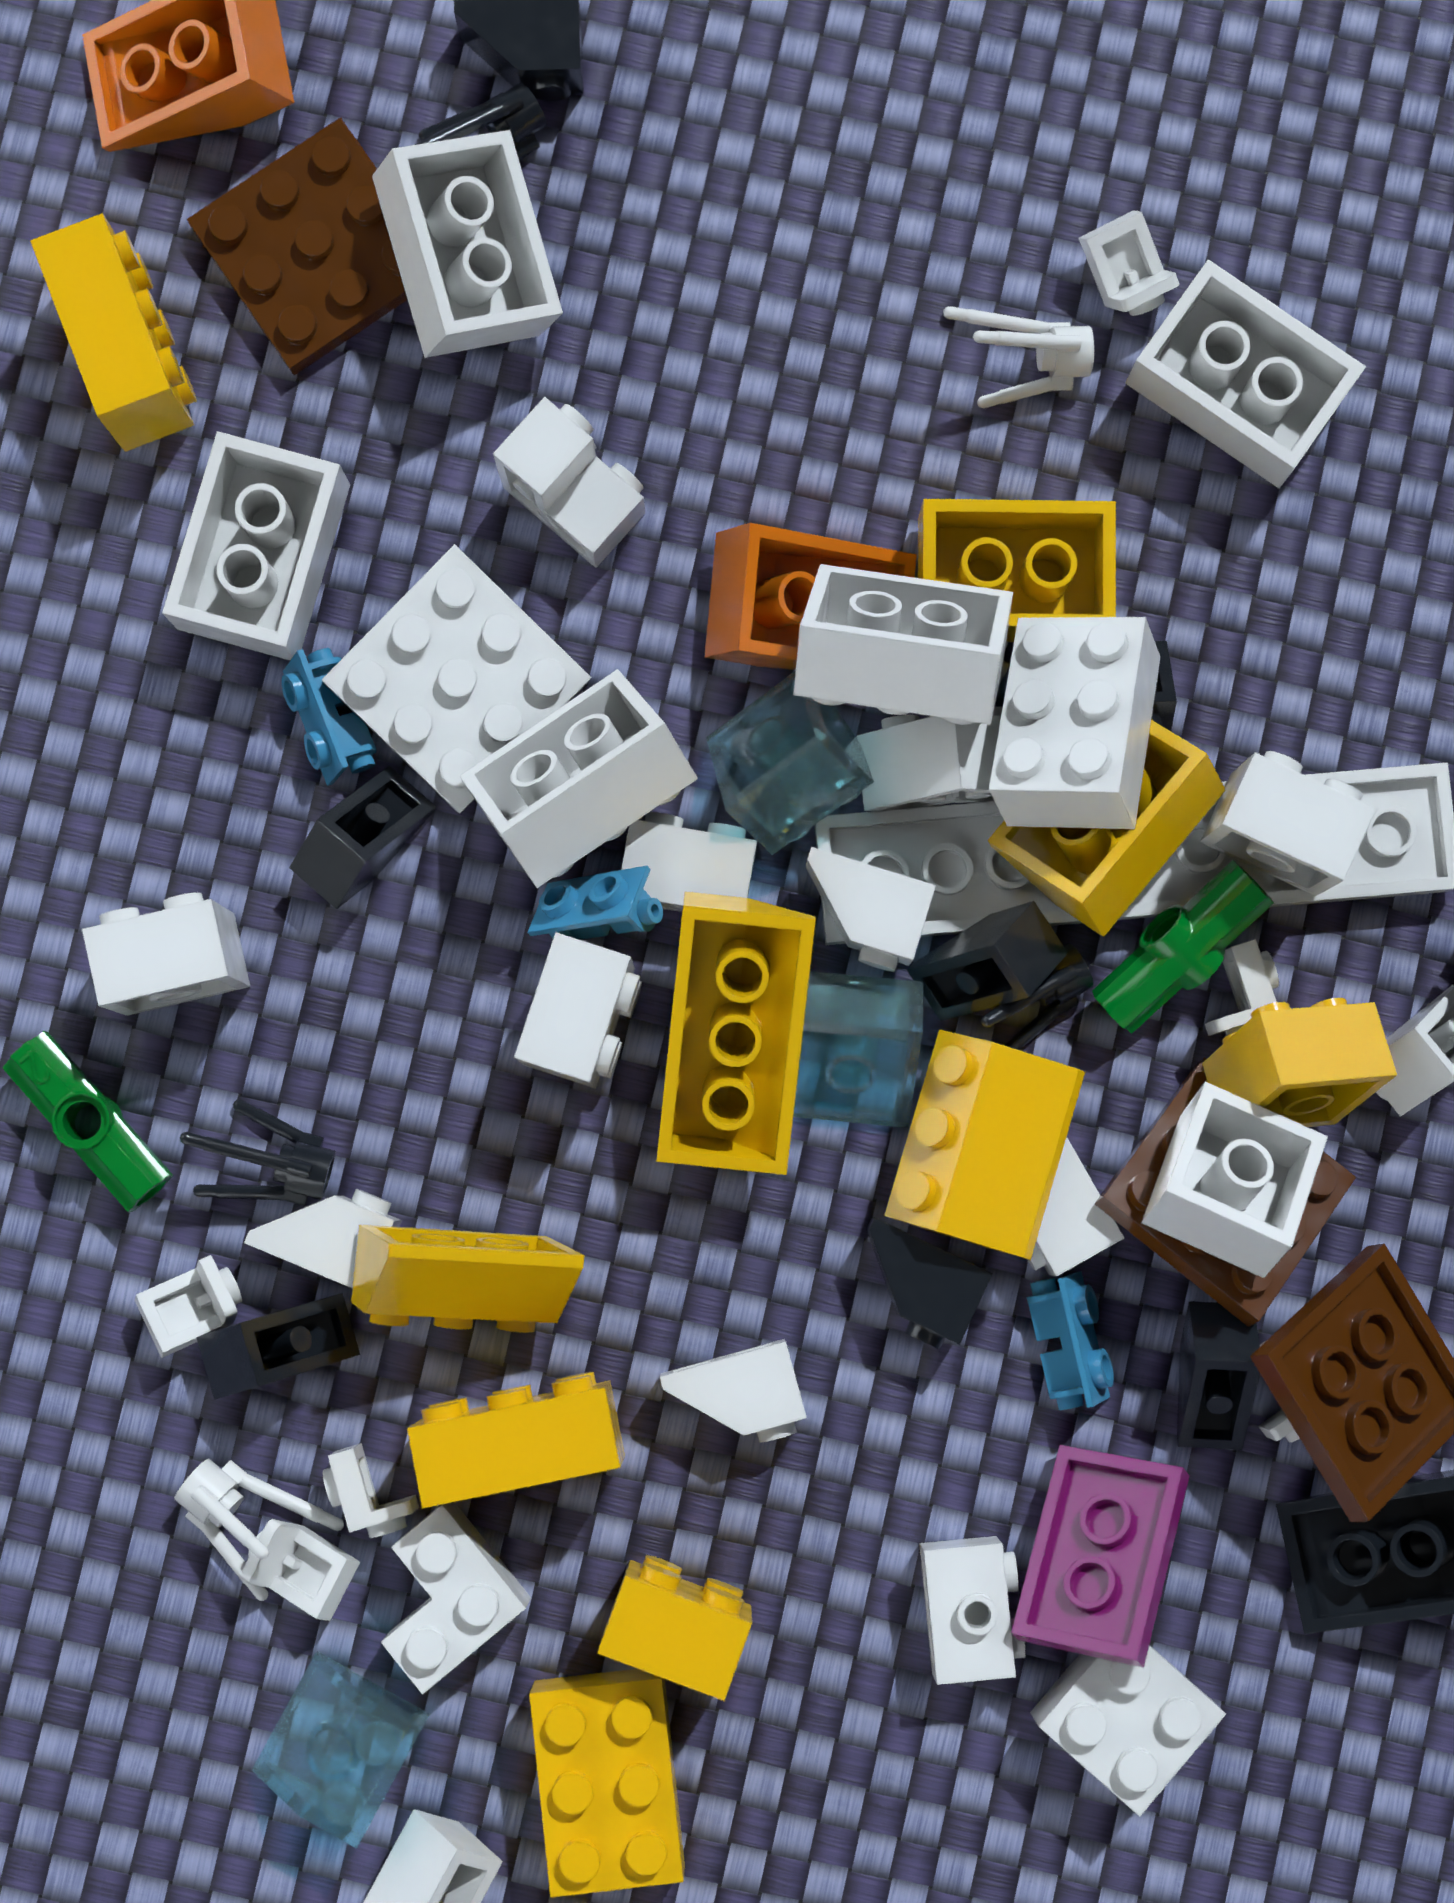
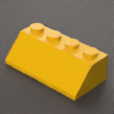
M684 892L656 1162L787 1175L816 917L751 898Z

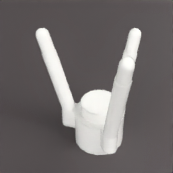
M951 306L946 307L943 311L947 319L1017 331L979 330L974 333L973 338L975 342L982 344L1036 348L1038 370L1049 371L1050 373L1049 377L981 396L977 401L980 408L1005 404L1048 391L1072 390L1074 377H1089L1092 373L1094 337L1090 326H1071L1070 322H1043Z
M206 1459L190 1474L174 1497L188 1511L185 1517L206 1535L239 1578L246 1562L219 1527L224 1526L257 1558L263 1560L269 1555L268 1548L233 1515L244 1500V1496L237 1491L239 1486L335 1531H340L344 1527L342 1519L247 1474L232 1460L221 1469L210 1459ZM240 1578L259 1601H264L268 1598V1591L265 1587L250 1585Z

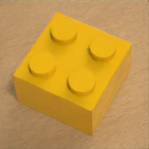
M1344 998L1323 1000L1311 1007L1290 1009L1289 1004L1286 1002H1276L1261 1006L1251 1013V1019L1237 1032L1224 1037L1222 1040L1223 1045L1202 1063L1208 1083L1306 1127L1335 1125L1397 1076L1375 1002L1347 1004Z
M646 1555L643 1564L630 1560L603 1632L597 1654L725 1701L752 1626L751 1604L745 1603L741 1599L744 1592L737 1587L712 1578L706 1579L704 1587L681 1579V1567L654 1556Z

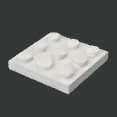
M454 544L322 679V682L460 814L474 800L460 775L567 704L592 677Z

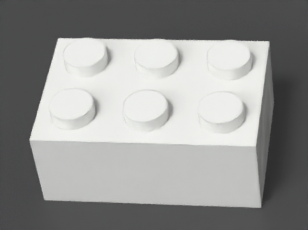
M506 130L391 149L372 175L424 358L540 336L563 314L511 131Z
M1208 259L1137 358L1125 384L1280 489L1366 366Z
M217 431L164 605L163 615L177 630L291 660L296 651L302 649L349 491L350 483L340 464Z
M820 564L800 624L794 695L809 697L825 705L849 703L876 707L880 711L891 715L916 713L942 717L944 720L958 725H968L975 722L991 725L1004 661L1013 592Z
M1146 617L1018 618L989 784V792L1007 826L1135 829L1160 664V654Z
M618 669L460 775V778L536 888L550 879L566 873L582 857L606 841L619 837L632 823L657 806L672 801L682 789L698 779L664 721Z

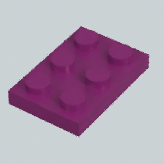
M1059 1445L1011 1634L1019 1641L1144 1668L1190 1475L1186 1470L1179 1466Z

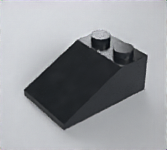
M1454 1470L1412 1476L1369 1522H1350L1333 1492L1276 1504L1304 1634L1454 1614Z

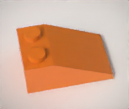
M151 0L82 34L102 149L109 152L246 126L295 103L275 0Z
M747 523L717 532L704 657L759 667L796 670L800 624L820 564L915 578L917 554L756 523Z

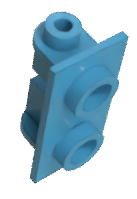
M323 648L312 652L306 658L304 650L301 649L296 651L283 670L284 675L281 680L282 691L289 708L294 712L298 711L306 730L304 746L309 762L314 769H321L327 786H330L347 769L348 764L352 774L374 767L376 764L372 755L377 752L367 725L354 712L339 716L336 707L346 704L322 682V679L341 660V657H334L330 648Z
M646 865L547 883L527 933L530 936L549 934L554 938L556 932L583 940L607 936L611 927L617 934L633 931H651L655 924L659 923L663 918V907L657 898H651L643 889L651 869Z
M1075 1272L1059 1278L1060 1289H1057L1055 1278L1030 1283L1032 1295L1026 1298L1037 1341L1060 1337L1062 1349L1040 1354L1049 1398L1057 1400L1059 1410L1083 1406L1082 1394L1085 1396L1087 1408L1094 1407L1110 1398L1108 1387L1113 1385V1367L1108 1352L1104 1348L1099 1349L1093 1324L1099 1320L1098 1302L1093 1288L1090 1285H1084L1082 1272Z

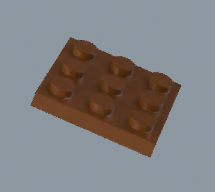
M341 117L186 219L195 235L293 376L408 300L372 178L377 168Z
M1204 1057L1187 1075L1095 1202V1205L1241 1322L1251 1327L1261 1320L1356 1179V1176L1323 1151L1293 1245L1264 1278L1142 1224L1179 1117L1204 1082H1207L1202 1065L1207 1059Z
M1385 1243L1365 1247L1250 1356L1350 1522H1369L1454 1434V1358Z

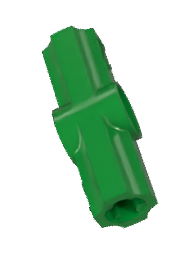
M1232 860L1184 906L1179 904L1170 906L1147 925L1139 939V947L1092 990L1095 999L1123 1029L1125 1028L1132 1034L1181 988L1185 990L1193 989L1209 979L1223 962L1226 954L1225 948L1274 904V901L1239 864Z
M43 1031L35 1038L25 1042L10 1056L8 1062L2 1067L51 1123L58 1140L65 1146L72 1148L127 1212L131 1213L148 1202L174 1176L123 1118L117 1103L99 1091L47 1031ZM93 1104L101 1114V1126L93 1137L85 1140L79 1136L76 1130L75 1119L81 1108Z

